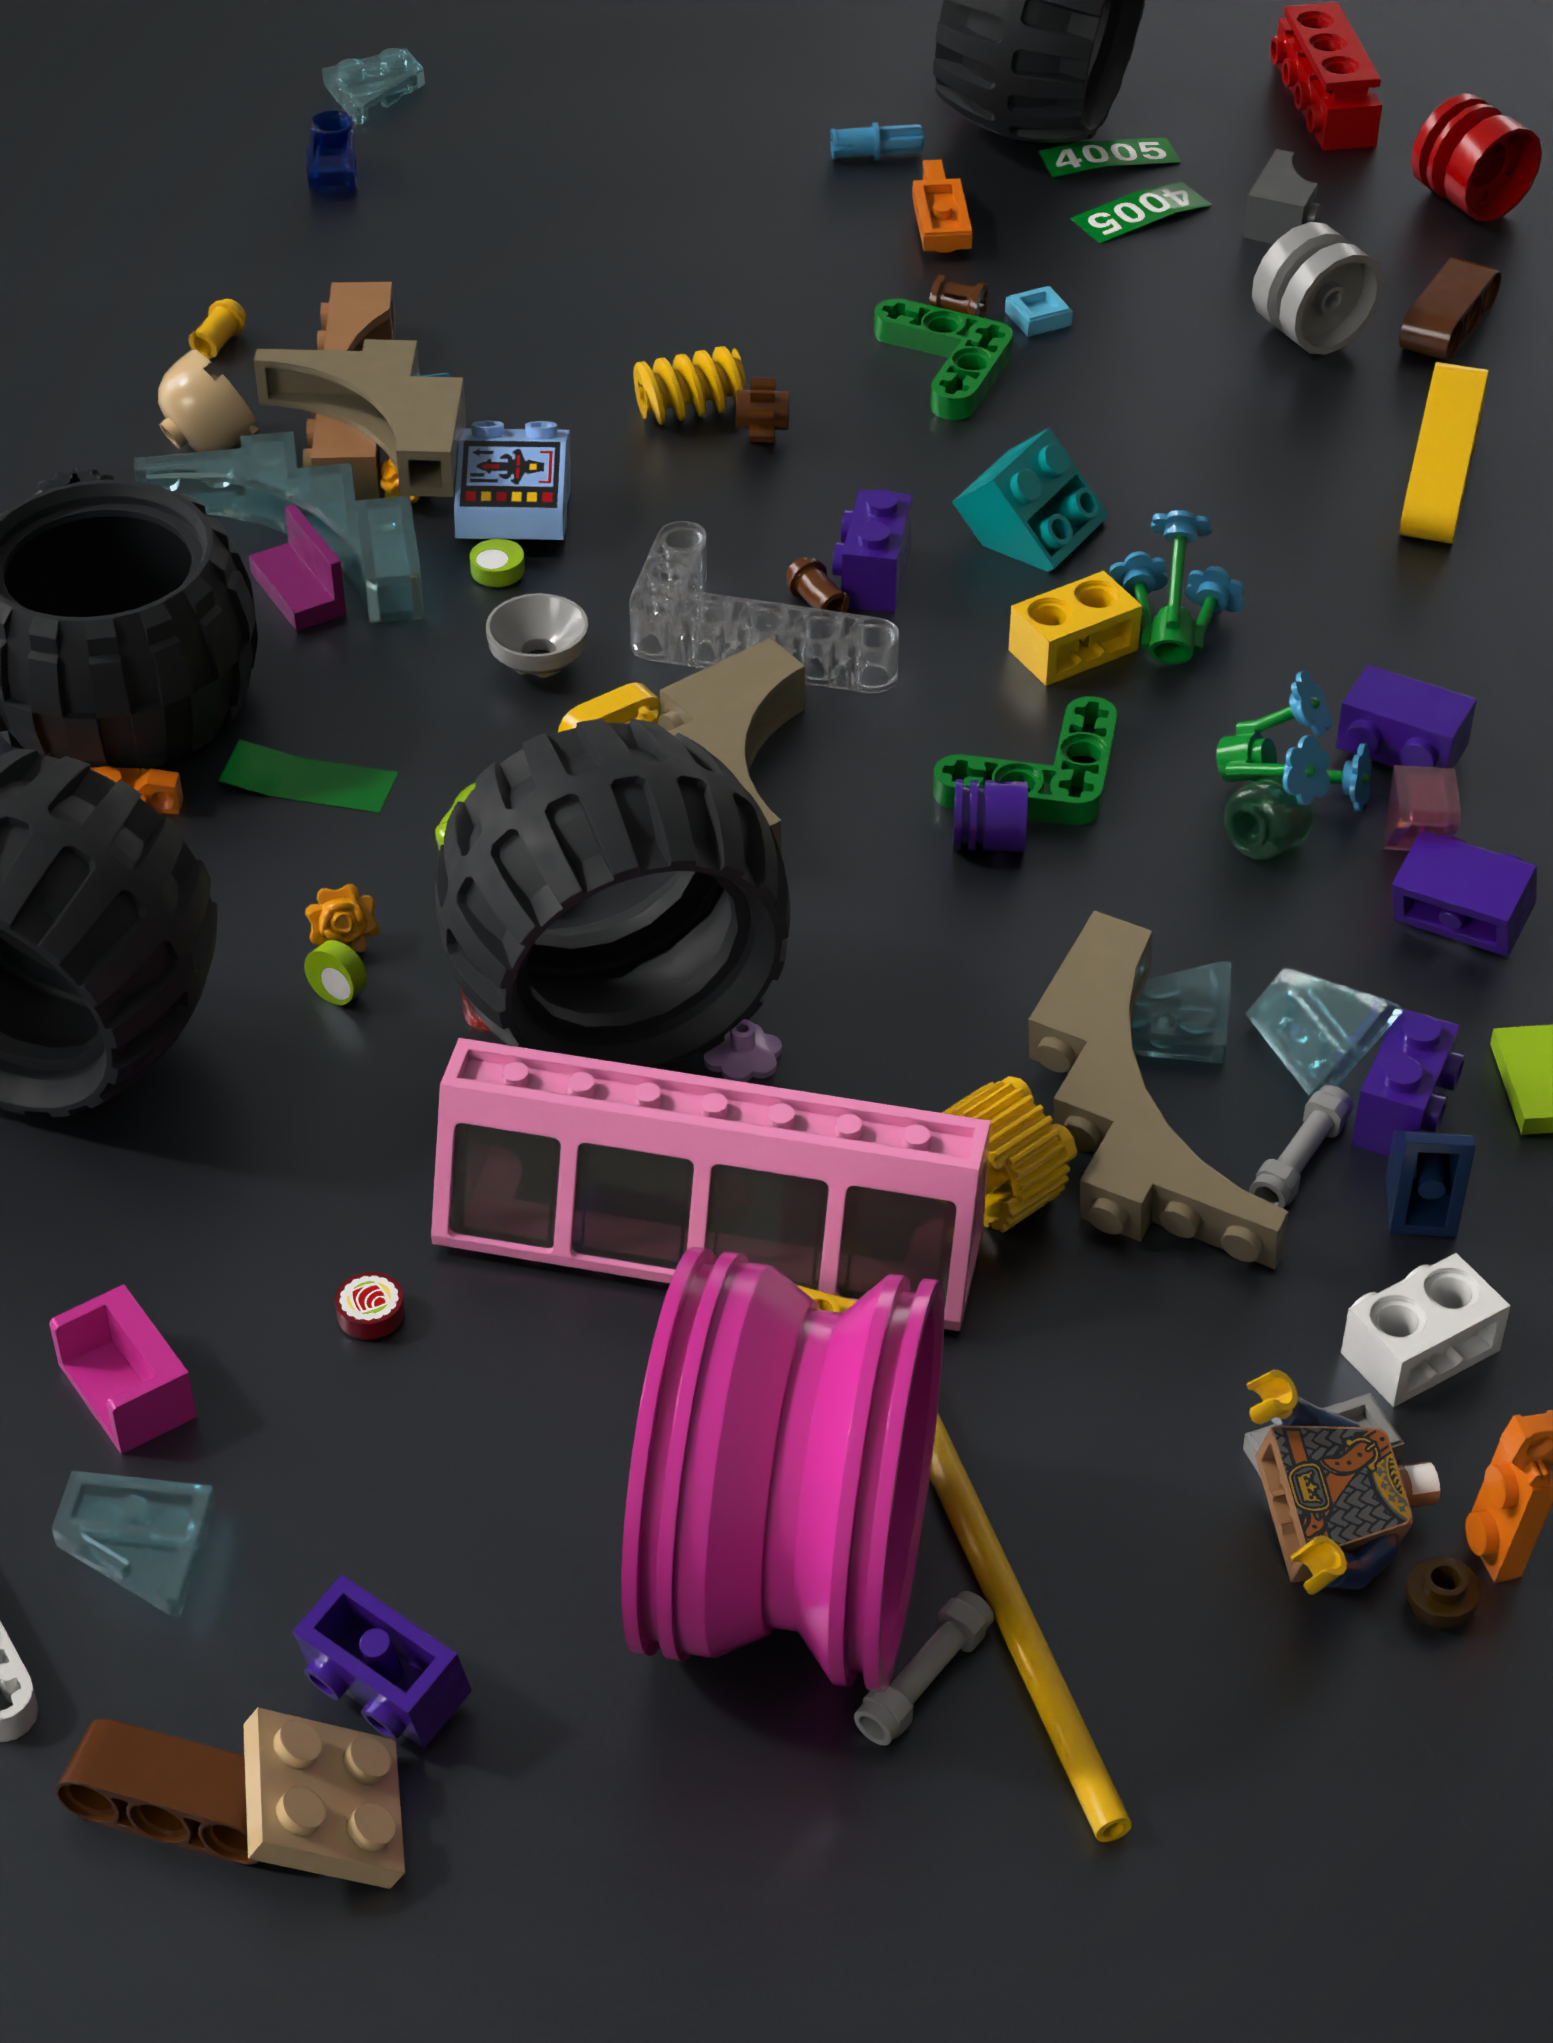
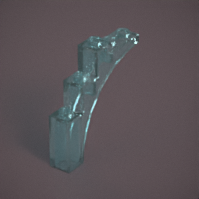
M293 431L240 436L241 448L134 458L136 482L159 485L162 488L186 494L205 505L206 515L225 516L258 523L288 534L284 507L295 504L341 560L342 570L348 575L363 598L369 623L425 618L421 571L410 496L356 501L351 463L298 468Z

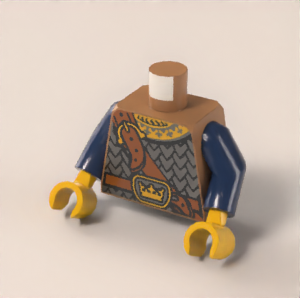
M1273 1369L1248 1382L1247 1388L1256 1392L1263 1401L1250 1408L1251 1420L1255 1424H1264L1271 1420L1277 1425L1270 1428L1255 1458L1290 1582L1307 1580L1303 1586L1310 1595L1318 1593L1325 1587L1361 1590L1397 1557L1398 1546L1413 1525L1411 1508L1438 1503L1440 1499V1482L1437 1471L1429 1461L1397 1466L1389 1436L1384 1430L1374 1427H1361L1354 1420L1308 1402L1298 1396L1293 1381L1286 1373Z

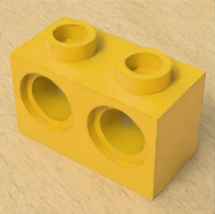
M1101 571L1012 605L1008 650L1045 686L1051 685L1137 651L1139 647L1142 605L1105 571Z

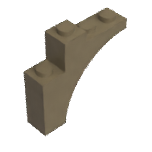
M364 339L362 351L256 349L254 367L259 405L281 406L322 414L346 423L366 434L388 454L395 465L398 473L400 496L454 497L458 440L464 428H466L463 377L420 376L417 340Z
M769 638L660 689L658 725L666 729L673 736L680 733L695 741L726 765L761 808L774 833L781 853V820L768 808L757 793L750 779L749 770L758 751L767 739L781 725L795 715L805 711V665L772 638Z

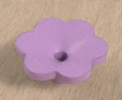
M743 1019L736 1027L724 1035L725 1041L704 1054V1065L707 1069L714 1072H722L723 1078L727 1080L747 1082L752 1077L764 1079L776 1072V1059L782 1053V1044L778 1037L765 1034L758 1024Z

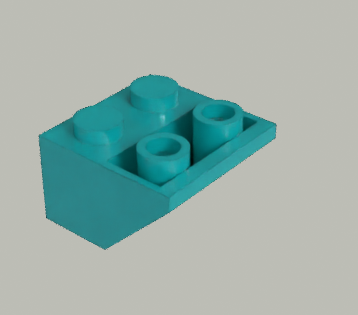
M1050 428L1008 450L952 501L982 546L1046 572L1055 569L1109 516L1097 495L1093 492Z

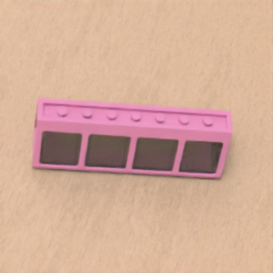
M459 1038L440 1083L431 1227L432 1244L664 1283L671 1282L676 1267L684 1253L691 1247L711 1249L716 1259L725 1251L743 1253L747 1257L748 1262L773 1265L796 1285L858 1301L889 1274L907 1276L910 1281L911 1292L917 1291L923 1278L941 1280L944 1290V1329L960 1331L984 1232L991 1121Z

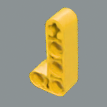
M1441 362L1435 363L1404 501L1399 535L1453 544L1472 453L1475 450L1479 434L1489 370Z

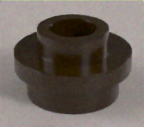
M1431 1557L1418 1562L1412 1567L1407 1577L1405 1592L1414 1614L1422 1622L1436 1628H1452L1461 1624L1476 1611L1481 1596V1586L1475 1573L1462 1562L1447 1557ZM1437 1586L1445 1587V1588H1448V1589H1450V1590L1441 1589V1588H1439V1587H1437Z

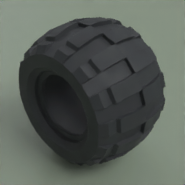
M95 480L77 482L46 490L28 497L0 513V734L10 746L34 749L38 751L39 755L59 759L68 756L88 763L90 767L110 766L114 768L147 769L166 764L171 760L198 750L215 739V732L220 727L233 721L243 705L242 697L249 688L251 669L254 668L258 643L256 614L251 580L231 537L227 536L220 520L206 515L205 505L186 494L174 492L159 485L130 480Z

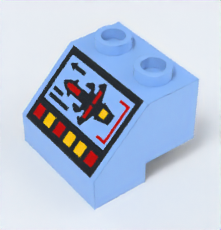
M485 420L473 422L472 428H464L458 440L454 501L455 538L563 540L567 529V503L571 494L570 430H557V424L548 421L526 423L525 429H504V423Z

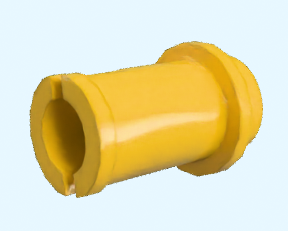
M232 299L215 301L209 307L208 317L195 332L193 331L189 335L188 341L191 349H196L208 359L215 358L219 350L231 337L238 336L243 332L246 325L245 310L238 302Z

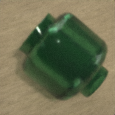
M1266 776L1242 786L1229 797L1224 807L1223 822L1228 838L1238 851L1244 856L1262 860L1274 858L1303 842L1311 830L1313 813L1311 804L1301 805L1298 803L1296 795H1289L1285 792L1283 777Z

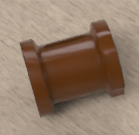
M939 274L931 288L929 305L986 318L990 301L989 284L981 282L976 286L950 282L948 276Z

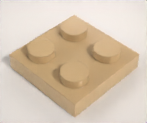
M257 1707L243 1724L248 1859L391 1889L405 1874L396 1741L386 1737Z

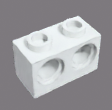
M1455 1253L1433 1265L1419 1266L1404 1280L1379 1293L1370 1292L1360 1297L1348 1309L1341 1354L1395 1407L1499 1352L1511 1305Z

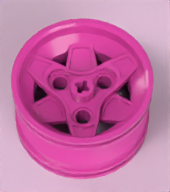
M691 1247L684 1253L671 1279L655 1331L642 1390L629 1472L622 1547L621 1604L625 1640L628 1649L633 1654L653 1656L661 1648L664 1657L671 1660L685 1662L691 1655L718 1658L770 1635L776 1628L799 1632L832 1684L851 1687L859 1672L863 1673L866 1689L879 1692L887 1690L894 1673L903 1638L917 1567L931 1474L944 1342V1290L941 1280L923 1278L917 1291L911 1292L910 1281L907 1276L889 1274L845 1312L840 1313L820 1310L818 1303L773 1265L748 1262L747 1257L743 1253L725 1251L718 1259H716L711 1249Z

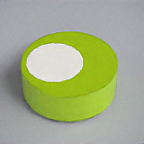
M507 539L483 541L474 546L470 552L471 575L475 581L488 587H505L514 584L525 573L524 551L519 544Z
M329 940L322 943L309 953L305 959V974L311 987L321 998L334 1005L349 1003L367 985V974L362 960L353 949L339 941Z

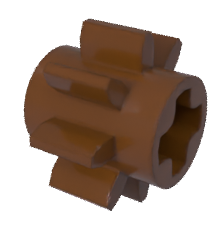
M751 377V390H737L736 429H749L750 442L775 443V430L789 429V391L776 390V378Z

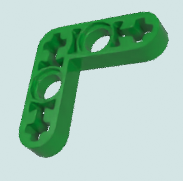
M887 299L875 307L874 334L880 341L948 358L931 384L930 407L932 412L936 416L947 420H961L974 414L1011 359L1013 346L1012 329L1007 324L905 299Z
M1084 696L1070 702L1065 711L1054 766L965 754L946 756L939 760L934 767L933 797L938 804L954 810L956 779H963V785L970 786L971 780H978V786H985L986 780L1028 782V788L1031 791L1028 792L1027 820L1066 825L1091 823L1098 818L1102 808L1115 742L1117 709L1108 700L1096 696ZM1086 724H1095L1094 734L1083 732ZM1086 756L1097 761L1093 763H1078L1070 760V758ZM1073 786L1083 788L1080 797L1071 796Z

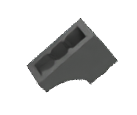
M1276 149L1249 192L1244 238L1274 244L1276 240L1294 227L1308 222H1320L1322 204L1315 203L1318 183L1305 180L1295 171L1293 167L1294 152Z

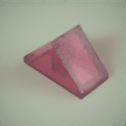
M1394 765L1384 836V849L1410 851L1420 830L1441 836H1455L1461 826L1462 816L1455 769Z

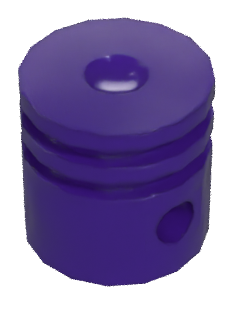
M956 779L953 850H960L961 845H968V851H975L976 845H983V851L1025 853L1028 782L986 780L985 786H978V780H971L970 786L963 785V779Z

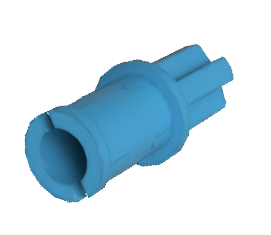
M872 122V127L831 128L830 138L832 139L830 146L833 160L862 156H874V160H880V155L920 153L924 147V132L919 124L879 127L878 122Z

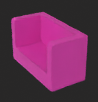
M124 1284L51 1319L49 1324L58 1365L121 1455L197 1417L189 1372Z

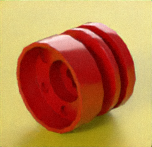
M1463 93L1446 100L1432 112L1422 125L1413 145L1411 166L1414 177L1422 185L1433 190L1440 197L1448 199L1455 207L1476 221L1490 222L1505 216L1515 208L1531 189L1540 169L1542 148L1540 138L1531 129L1510 116H1504L1496 107L1488 105L1477 95Z

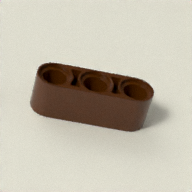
M1451 257L1407 312L1400 332V347L1450 362L1493 307L1500 289L1501 271Z
M103 1718L94 1720L89 1724L55 1788V1795L58 1801L68 1811L79 1818L95 1824L230 1862L245 1865L257 1864L259 1862L248 1859L244 1755L117 1720Z

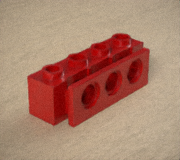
M1339 3L1285 6L1284 16L1286 18H1279L1277 36L1271 39V60L1274 65H1278L1282 72L1284 86L1289 87L1293 93L1296 109L1303 112L1308 132L1310 134L1314 133L1322 151L1377 147L1382 103L1377 94L1372 92L1370 88L1380 87L1381 78Z

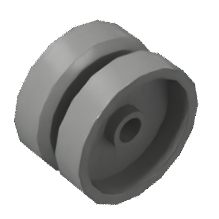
M1308 222L1292 228L1276 240L1262 258L1253 280L1252 300L1256 312L1281 332H1284L1310 354L1325 355L1342 349L1359 336L1371 321L1382 297L1384 279L1380 265L1369 255L1348 242L1327 224Z

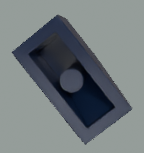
M1394 1130L1386 1170L1389 1234L1457 1237L1476 1147L1475 1136Z

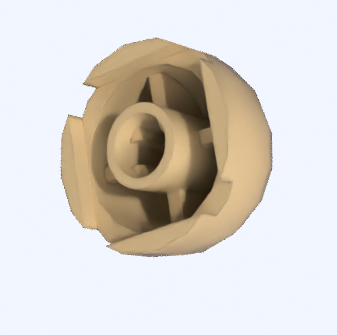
M194 349L176 361L163 376L158 388V404L166 419L159 426L166 437L178 449L187 444L199 454L218 456L231 453L246 444L260 430L252 425L256 422L253 413L229 380L223 374L219 377L214 374L209 375L204 368L211 361Z

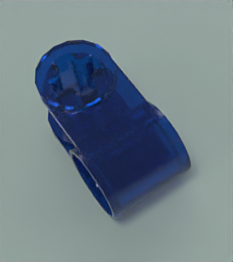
M334 109L317 113L310 121L309 147L306 149V170L309 190H317L319 185L347 184L349 189H357V156L352 116L342 110Z

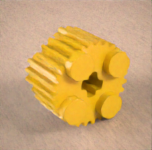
M1011 1076L995 1084L990 1082L942 1112L991 1121L984 1226L987 1228L991 1226L1002 1233L1059 1196L1065 1190L1064 1184L1069 1181L1066 1174L1070 1172V1167L1066 1163L1077 1155L1075 1141L1070 1131L1060 1124L1051 1125L1053 1119L1051 1116L1044 1115V1107L1041 1104L1038 1106L1034 1104V1098L1028 1085L1021 1078ZM943 1200L945 1210L947 1212L952 1211L954 1218H956L957 1210L955 1204Z

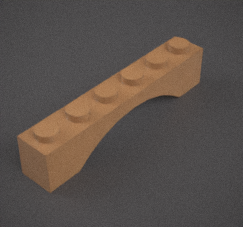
M332 282L329 302L321 303L320 317L322 330L317 332V350L362 351L364 339L394 340L396 322L392 282ZM311 412V418H307L306 425L308 448L303 449V474L305 481H314L316 502L380 501V480L382 478L380 471L382 466L380 446L366 434L346 423Z

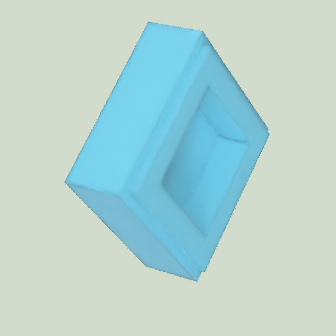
M1050 286L1006 297L1005 313L1027 337L1072 326V309Z

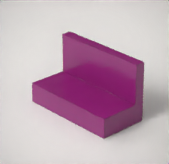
M292 504L284 507L289 543L249 555L251 574L293 628L299 631L346 615L347 613L341 560L297 506Z

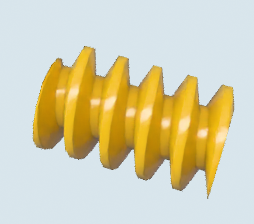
M725 346L715 347L712 358L705 350H699L693 355L692 362L686 354H678L675 356L672 366L665 357L657 358L653 364V370L645 361L636 362L634 366V386L640 413L643 419L646 420L647 412H653L659 425L666 424L668 408H673L678 420L684 421L686 419L687 405L689 404L693 405L699 417H704L707 401L709 400L713 401L718 413H725L727 397L732 396L736 404L737 390H746L745 372L741 357L736 348L732 349L731 354Z

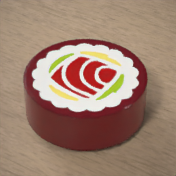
M366 1272L352 1276L340 1285L335 1295L337 1321L343 1331L355 1338L377 1339L387 1336L401 1325L405 1316L404 1296L400 1284L394 1278L383 1273Z

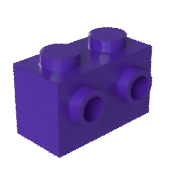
M858 489L853 511L844 510L841 525V542H836L832 574L841 576V590L849 596V608L896 612L911 548L912 494L894 493L886 489L873 491Z
M1367 664L1342 702L1335 748L1357 755L1359 744L1367 743L1371 760L1413 773L1422 778L1445 783L1469 744L1477 699Z
M1420 830L1392 883L1394 920L1509 957L1537 902V865L1525 862L1520 857L1510 853L1499 854L1467 844L1455 836H1441Z
M1397 1008L1361 1088L1351 1146L1389 1157L1394 1130L1438 1132L1448 1097L1443 1094L1445 1089L1455 1091L1464 1066L1465 1054L1455 1051L1460 1025L1403 1008Z
M343 1574L337 1578L292 1631L308 1663L304 1670L306 1677L320 1691L334 1700H339L345 1693L364 1707L361 1710L364 1719L383 1736L394 1741L403 1734L415 1744L425 1749L472 1691L456 1652Z

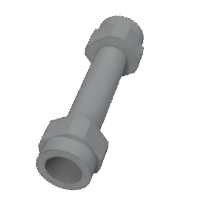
M1326 1085L1311 1096L1305 1105L1303 1125L1278 1160L1268 1159L1263 1163L1256 1173V1179L1250 1186L1249 1193L1283 1209L1292 1202L1299 1191L1300 1173L1326 1137L1333 1138L1338 1136L1346 1125L1347 1118L1353 1110V1101L1347 1092L1337 1086Z
M961 1591L955 1598L949 1599L937 1613V1631L891 1682L885 1692L870 1690L863 1698V1704L854 1714V1721L859 1730L868 1739L879 1745H888L894 1738L900 1737L913 1721V1704L960 1649L964 1652H971L982 1641L986 1630L994 1622L993 1611L985 1600L970 1591Z

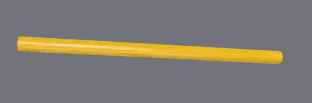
M938 1413L930 1480L984 1597L993 1611L996 1623L1096 1839L1100 1842L1117 1840L1129 1832L1132 1822Z

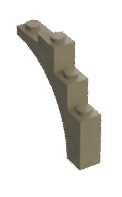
M1094 910L1028 1019L1029 1058L1040 1062L1052 1071L1068 1073L1054 1097V1124H1060L1070 1131L1077 1150L1095 1152L1080 1179V1218L1089 1221L1093 1226L1105 1233H1120L1140 1242L1151 1222H1154L1178 1237H1192L1221 1248L1230 1256L1240 1261H1254L1275 1269L1286 1248L1288 1211L1241 1189L1202 1161L1167 1124L1145 1087L1132 1048L1131 1029L1136 1004L1151 972L1152 931Z

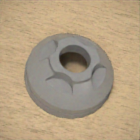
M536 593L513 597L494 608L486 622L487 641L493 656L521 675L533 674L540 678H546L559 673L562 668L571 664L582 654L588 641L589 625L584 610L575 602L553 594ZM535 650H545L551 652L545 654H527Z

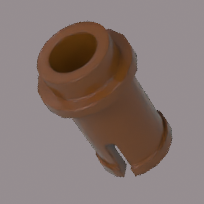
M802 557L789 566L786 572L787 587L794 597L804 598L817 612L818 616L828 623L840 619L846 613L850 604L849 596L845 592L843 593L827 576L826 566L820 560Z

